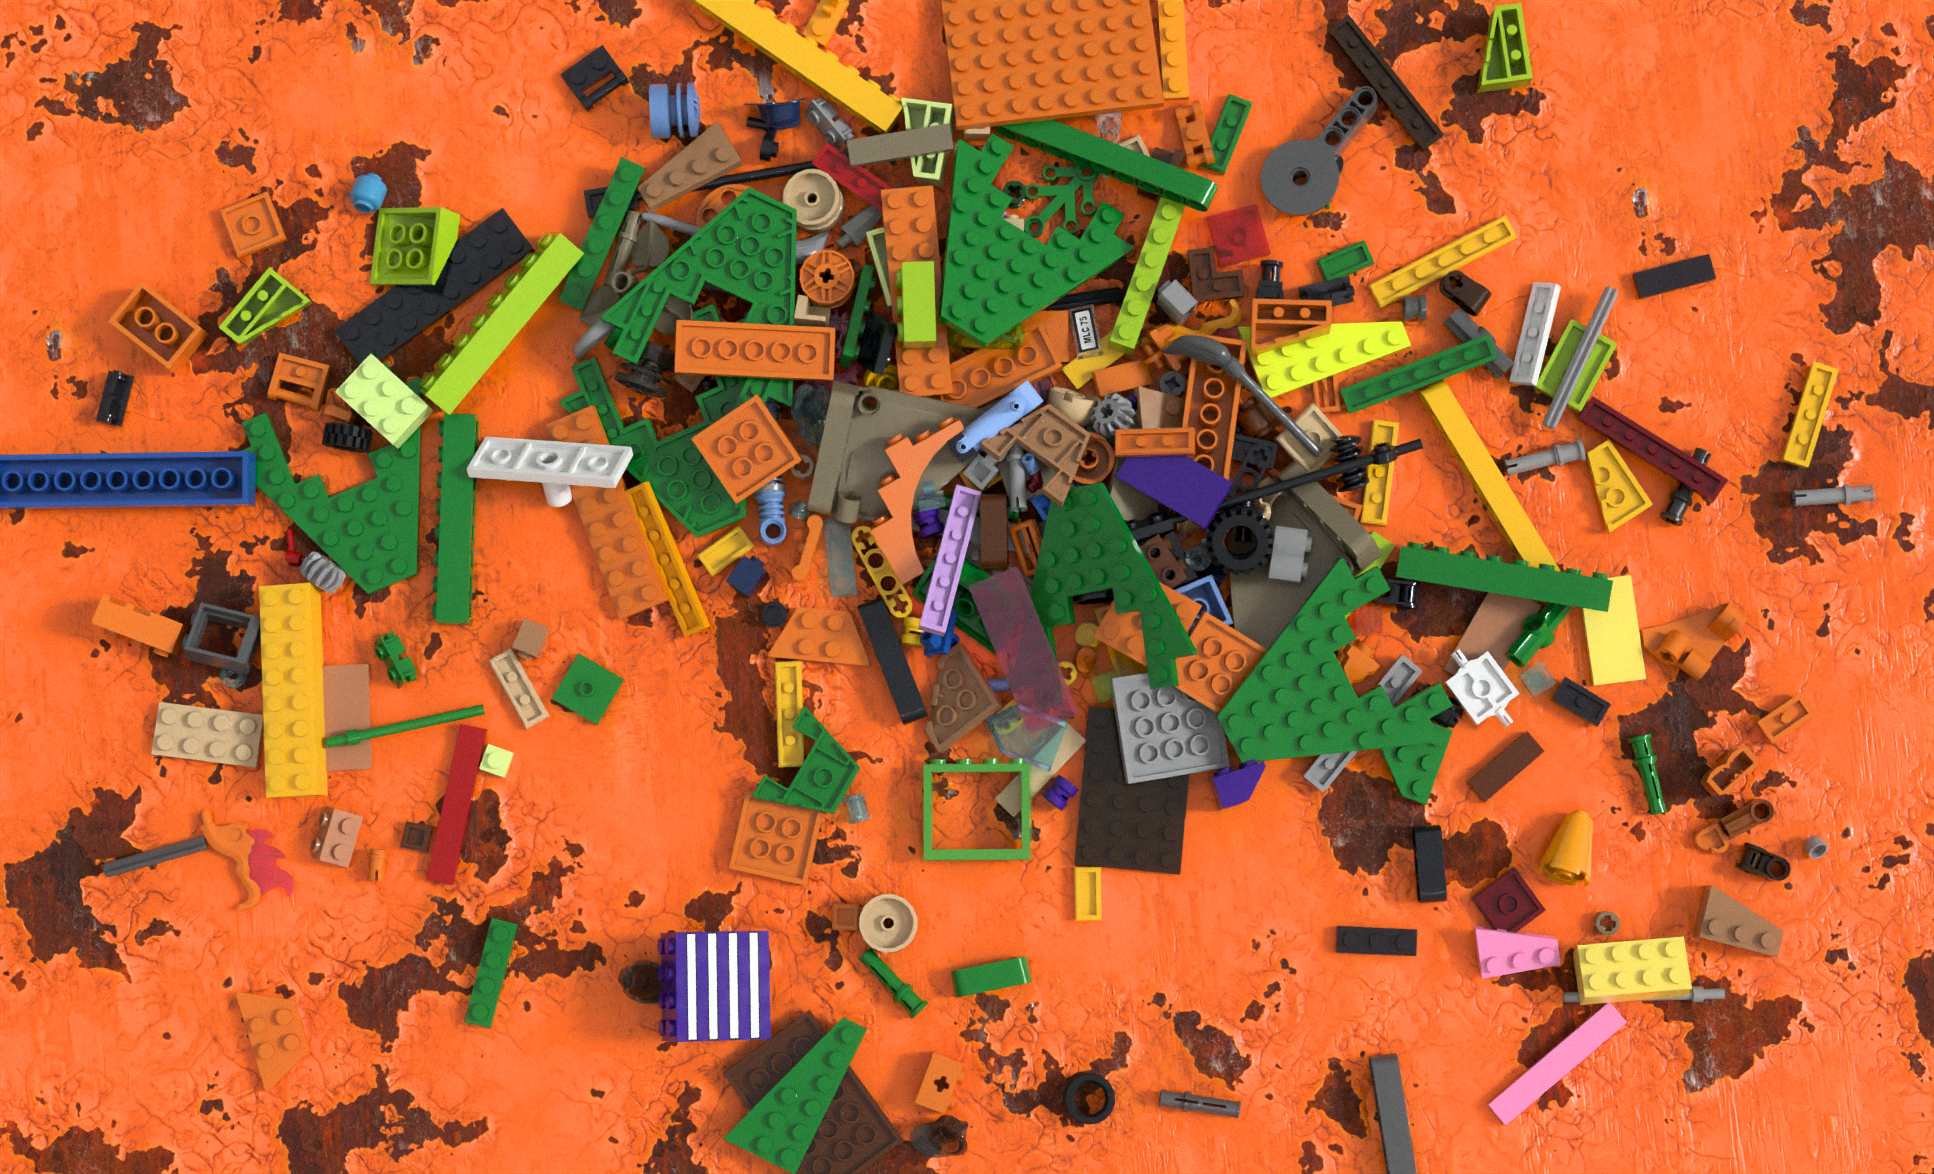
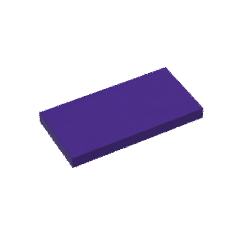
M1185 455L1127 457L1115 476L1120 481L1205 530L1234 485L1231 481Z

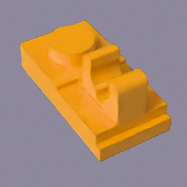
M820 0L802 34L803 37L805 35L809 36L818 45L826 48L849 2L845 0Z

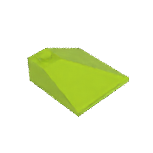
M442 207L380 208L370 285H435L457 241L460 214Z

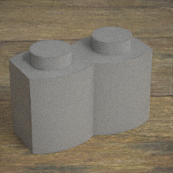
M1170 280L1166 281L1159 288V293L1156 295L1158 297L1156 304L1177 325H1181L1197 308L1198 301L1177 280L1173 282Z
M1276 526L1269 580L1301 585L1302 578L1307 579L1309 563H1304L1306 552L1311 553L1313 537H1308V530Z

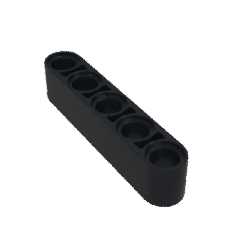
M882 596L858 605V610L903 725L927 717V711Z

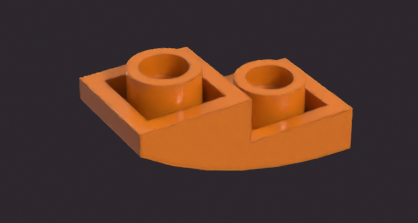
M1143 360L1092 372L1098 398L1105 397V394H1120L1137 386L1147 387L1152 384L1148 366Z

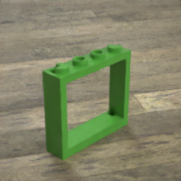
M1020 758L1009 759V764H999V759H983V764H972V759H956V764H946V759H931L930 764H923L924 860H1032L1031 764L1025 763V759ZM1021 772L1022 849L933 850V773Z

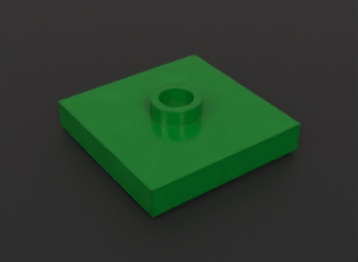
M578 653L552 699L598 725L622 686L624 679Z

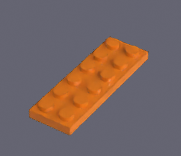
M676 320L674 374L831 382L834 380L835 328Z

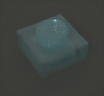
M1542 661L1519 675L1532 698L1556 684Z

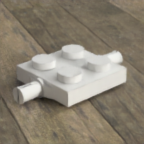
M1460 649L1451 654L1460 668L1453 677L1444 683L1474 724L1478 725L1487 717L1494 715L1497 716L1504 728L1511 724L1513 720L1504 708L1510 700L1520 693L1490 653L1487 651L1477 659L1470 661L1466 659Z

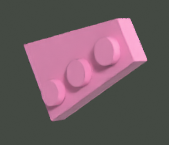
M1473 926L1479 971L1482 979L1561 965L1558 941L1555 936L1526 932L1522 934L1507 932V930L1503 929L1492 930L1484 929L1481 926Z

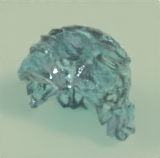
M803 384L793 394L790 413L793 421L798 425L797 431L800 437L804 438L808 445H815L816 443L820 445L831 394L822 386L817 385L814 387L809 384Z

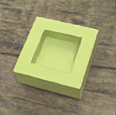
M488 744L479 769L505 778L514 753Z

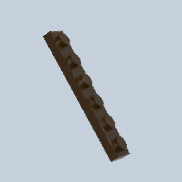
M1349 14L1328 29L1327 33L1368 85L1373 88L1376 95L1422 153L1444 136Z

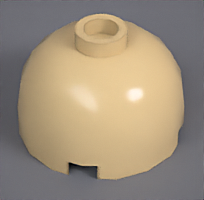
M1064 387L1050 388L1047 405H1052L1081 427L1091 423L1089 418L1094 414L1091 408L1097 407V399L1101 400L1100 398L1088 393L1085 396L1077 393L1078 391Z

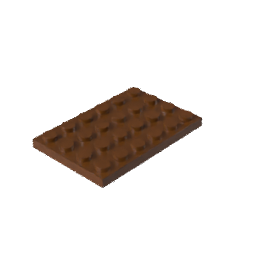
M809 1010L724 1072L723 1075L749 1111H751L827 1033ZM850 1065L796 1174H859L904 1141Z

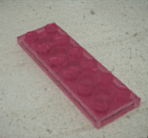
M1018 566L968 586L1029 735L1078 715L1079 713Z

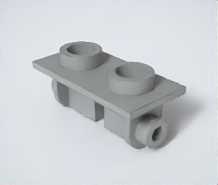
M820 97L816 101L813 99L810 102L805 113L809 121L824 135L828 144L840 150L844 141L847 143V140L854 138L853 130L842 118L835 122L832 120L838 113L827 99L824 100Z

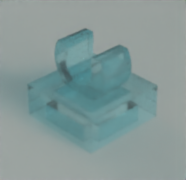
M933 480L923 482L924 494L917 495L919 510L925 511L945 507L943 490L935 492Z

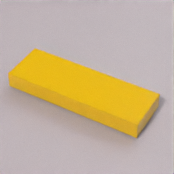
M1113 330L1098 341V349L1083 352L1061 370L1077 391L1093 379L1092 372L1108 368L1125 355V353L1108 348Z

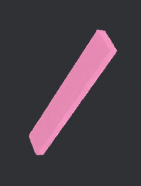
M1605 1003L1487 1105L1500 1121L1507 1125L1627 1022L1611 1003Z

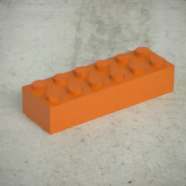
M1195 333L1194 336L1208 337L1225 345L1231 356L1238 359L1240 364L1244 366L1247 341ZM1190 358L1181 427L1195 428V455L1185 456L1228 480L1241 382L1238 379H1232L1220 366L1209 365Z

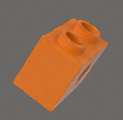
M933 1052L915 1103L945 1114L947 1109L952 1110L957 1095L953 1094L956 1083L962 1084L967 1071L962 1068L964 1063ZM944 1076L947 1077L946 1083L950 1085L948 1088L944 1087L941 1092L937 1090L938 1085L934 1081L935 1079L940 1080Z

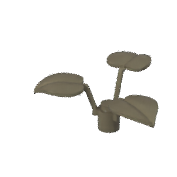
M649 220L636 235L638 240L633 245L630 258L634 265L641 268L628 269L627 272H617L612 278V286L604 285L598 287L589 297L583 312L579 316L582 321L592 326L597 320L601 319L605 312L640 283L638 278L634 276L635 274L647 271L649 265L658 267L668 258L670 242L656 223ZM669 295L655 325V329L667 335L676 334V320H692L691 305Z

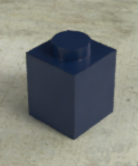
M744 555L726 582L747 598H750L767 574L766 570L763 569L765 564L753 555L750 559Z

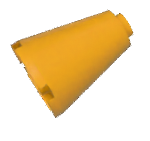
M1574 810L1573 813L1566 815L1538 864V873L1542 875V871L1548 873L1547 879L1568 886L1577 887L1578 882H1584L1583 887L1589 885L1591 880L1593 820L1589 818L1588 813Z

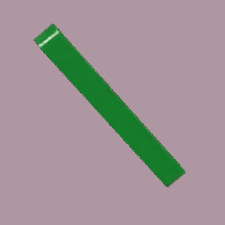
M1054 120L996 127L997 132L1009 139L1201 212L1208 210L1218 189L1217 184L1207 178Z

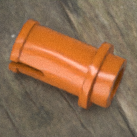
M370 849V854H367V857H370L367 881L375 882L377 870V881L385 882L386 858H389V855H386V849Z

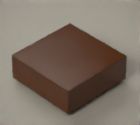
M406 821L400 847L428 853L433 826Z

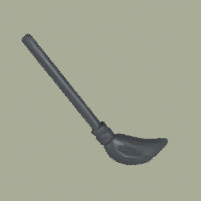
M1186 335L1174 339L1162 348L1161 352L1165 354L1187 356L1209 365L1220 366L1232 379H1238L1314 457H1318L1322 453V449L1245 372V367L1240 364L1238 359L1231 356L1225 345L1208 337Z

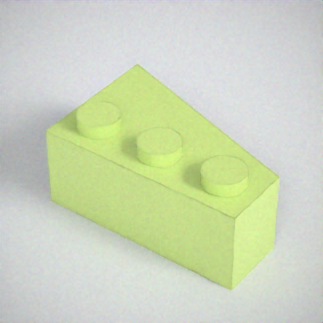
M901 98L906 130L950 123L953 135L955 110L952 104ZM949 152L911 158L913 177L917 183L944 187Z

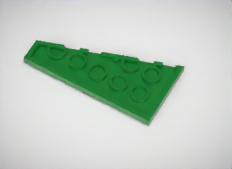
M843 1017L723 1139L792 1174H796L867 1028Z

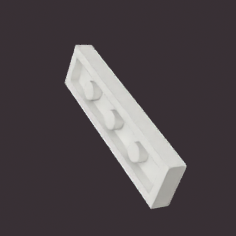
M1533 282L1509 379L1513 384L1537 386L1561 286L1556 283Z

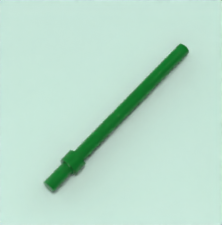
M483 704L360 731L357 729L347 730L346 734L327 737L326 743L328 748L349 744V746L358 745L360 741L485 715Z

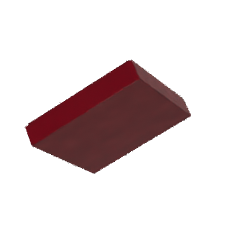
M1515 867L1508 870L1471 898L1493 930L1503 929L1507 930V932L1516 933L1546 911Z

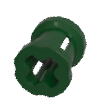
M1020 181L1006 183L1003 189L1005 194L1010 196V191L1013 193L1019 191V198L1012 197L1013 199L1008 207L1012 209L1020 208L1026 199L1025 186Z

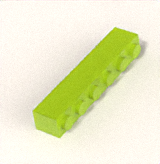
M1163 197L1160 198L1110 337L1108 348L1130 356L1133 355L1185 205Z

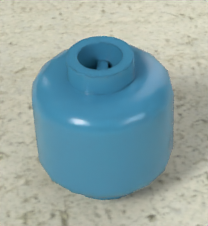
M376 174L360 175L354 181L349 199L356 210L370 214L372 211H377L381 208L387 193V187L382 182L381 177Z

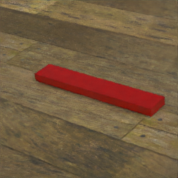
M460 724L427 880L454 885L487 729Z

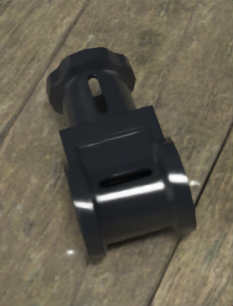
M1277 260L1260 261V266L1263 267L1262 280L1258 282L1255 299H1283V282H1280V271L1284 267V263Z

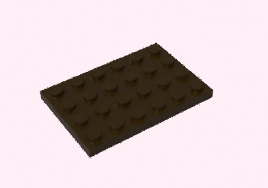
M1089 706L1074 865L1180 875L1189 774L1126 784L1115 710L1113 708Z

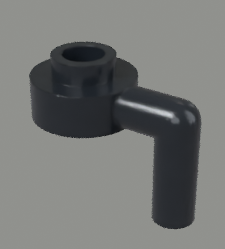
M748 117L746 127L766 130L761 144L760 160L771 162L772 157L777 158L779 143L775 142L777 130L770 128L763 119Z

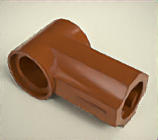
M1754 799L1747 805L1720 818L1719 822L1724 833L1731 840L1761 823L1770 821L1774 816V807L1768 800ZM1760 803L1766 809V813L1762 818L1756 817L1754 813L1755 806Z

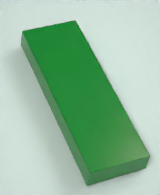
M1232 94L1228 95L1210 139L1215 163L1200 164L1201 167L1221 175L1225 174L1253 105L1252 102Z

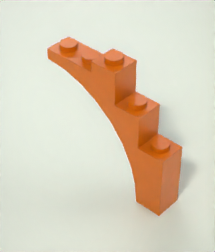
M950 416L938 423V429L932 432L927 429L915 436V442H912L908 434L902 436L901 433L887 440L888 445L885 446V451L899 475L894 476L892 473L879 481L881 485L877 487V491L891 515L883 514L872 521L874 525L870 526V531L901 585L925 572L915 547L911 528L914 493L920 477L932 457L948 440L964 430V425L959 417L953 419Z

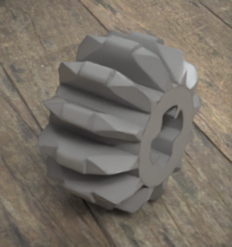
M1115 393L1113 396L1105 394L1104 400L1097 399V407L1091 408L1094 414L1089 419L1094 424L1093 428L1105 438L1111 439L1113 436L1115 437L1116 429H1127L1128 425L1134 424L1131 418L1136 413L1132 408V404L1120 394Z
M311 552L308 557L306 556L299 568L300 573L307 580L326 593H334L337 588L341 587L343 580L346 578L345 572L338 565L319 552Z

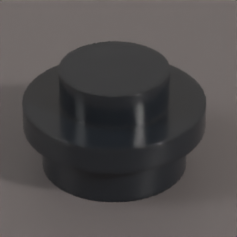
M768 602L761 610V619L769 627H779L787 619L786 608L780 602Z

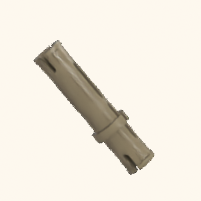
M627 210L621 231L617 233L618 241L604 285L612 286L613 276L617 272H625L633 245L638 240L636 235L642 214Z

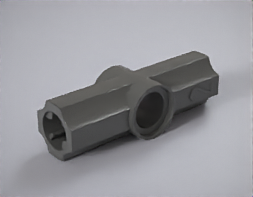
M1458 308L1443 323L1461 344L1487 334L1490 335L1498 359L1482 365L1497 380L1514 365V362L1496 345V340L1491 333L1484 327H1479L1461 308Z

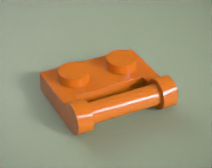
M279 352L267 398L277 400L278 398L309 406L310 410L319 412L331 366ZM281 381L314 389L313 396L281 389Z

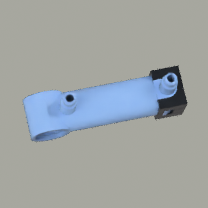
M1026 380L966 426L964 430L948 440L946 444L958 460L964 463L981 449L980 443L984 439H990L998 435L1002 429L1009 428L1041 404L1043 399L1030 382Z

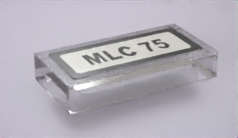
M1094 304L1068 309L1078 360L1104 355Z

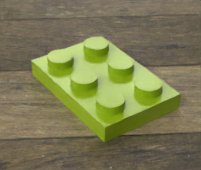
M1573 319L1569 321L1538 378L1537 386L1533 387L1534 389L1554 398L1586 330V326ZM1599 334L1566 405L1567 407L1579 413L1582 411L1618 343Z

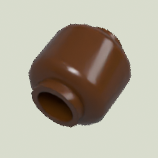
M1250 398L1238 406L1240 411L1237 413V422L1246 436L1259 438L1273 429L1274 416L1259 400L1254 402Z

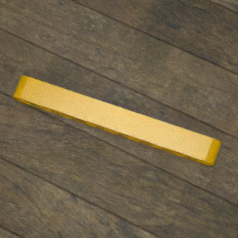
M1442 379L1420 390L1418 394L1423 405L1517 559L1529 561L1528 567L1539 568V563L1554 565L1555 571L1561 572L1446 382Z

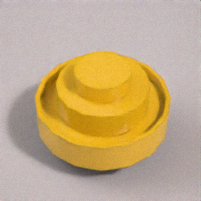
M890 361L888 367L885 368L884 375L875 374L867 369L863 377L864 386L873 385L890 390L898 389L897 366Z

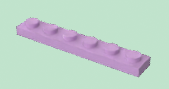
M957 484L954 488L918 627L919 630L943 637L946 633L980 500V491Z

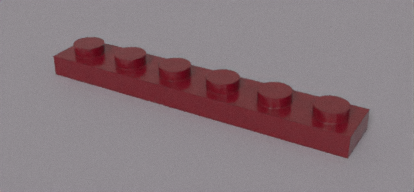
M1595 397L1590 399L1578 417L1580 422L1711 503L1715 501L1728 481L1727 478Z

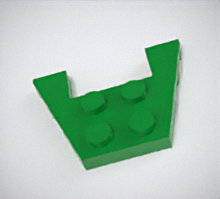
M804 707L792 728L814 740V746L789 788L764 775L752 797L759 800L835 814L860 771V766L829 734L809 709Z

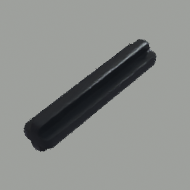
M1119 287L1067 294L1046 307V310L1061 311L1121 302L1122 292Z

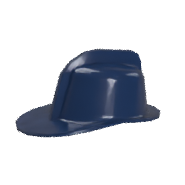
M806 98L782 103H743V105H757L765 124L775 130H784L800 125V101Z

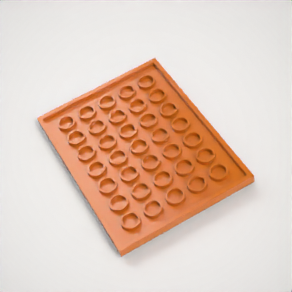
M941 0L957 131L1164 107L1149 0Z

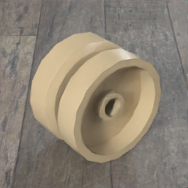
M806 169L796 173L788 180L783 192V203L797 210L796 224L808 232L821 233L831 229L840 221L844 213L845 199L842 190L828 173L819 169Z
M882 894L872 898L864 906L859 917V929L863 939L871 948L881 952H897L906 948L913 941L918 930V917L914 907L906 899L895 894ZM886 918L893 920L892 928L884 927L883 923H885L884 920Z

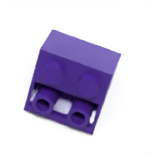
M1253 759L1241 763L1239 770L1232 772L1231 767L1214 773L1215 778L1210 780V784L1219 811L1245 803L1250 799L1266 767L1264 762L1257 763Z

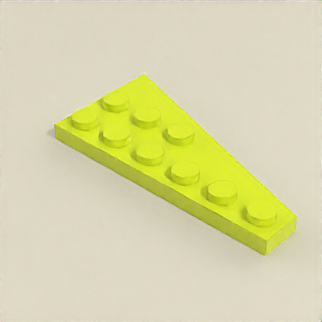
M1402 322L1331 324L1330 333L1250 357L1251 326L1237 328L1241 340L1247 341L1246 354L1257 382L1271 399L1411 347Z

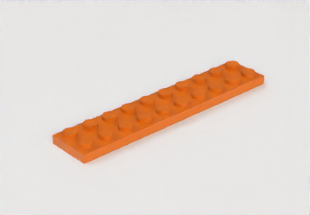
M1038 321L951 363L953 394L930 396L928 398L982 408L1007 396L1026 380L1030 384L1035 383L1062 370L1063 366L1041 321ZM873 400L867 404L873 405L877 402V400ZM824 424L805 433V437L816 460Z

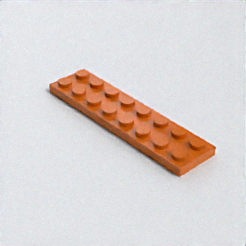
M933 185L881 190L892 319L897 326L898 322H902V316H897L896 300L897 296H901V289H896V269H901L902 262L934 261L935 348L903 349V342H898L896 337L895 351L899 392L923 397L952 395L947 328L944 323L938 320L942 275Z
M594 405L545 425L551 441L610 445ZM623 477L619 480L616 488L570 485L572 497L619 620L626 619L669 601L625 493L627 488Z

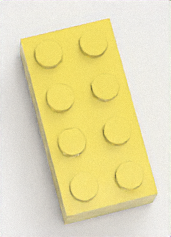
M1684 936L1577 945L1573 952L1580 1005L1684 997L1692 989Z

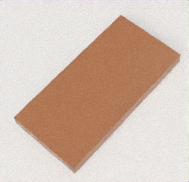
M1487 592L1453 653L1460 649L1466 659L1470 661L1477 659L1488 651L1504 672L1510 661L1505 654L1524 632L1522 626L1525 619L1533 614H1537L1541 605L1531 599ZM1452 656L1448 659L1443 671L1454 676L1460 667Z
M370 664L322 666L326 771L373 770L372 739L360 741L358 745L349 746V744L331 748H328L326 743L327 737L346 734L347 730L357 729L360 731L371 728Z

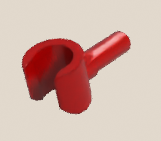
M286 530L287 551L285 553V560L290 566H301L302 552L294 551L293 530Z

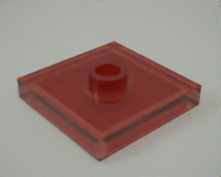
M1257 204L1206 218L1220 268L1271 254Z

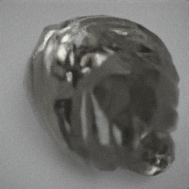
M639 959L628 965L625 969L622 968L618 976V982L623 987V992L627 997L644 1004L658 1003V995L662 993V982L658 980V967L661 964L651 960Z

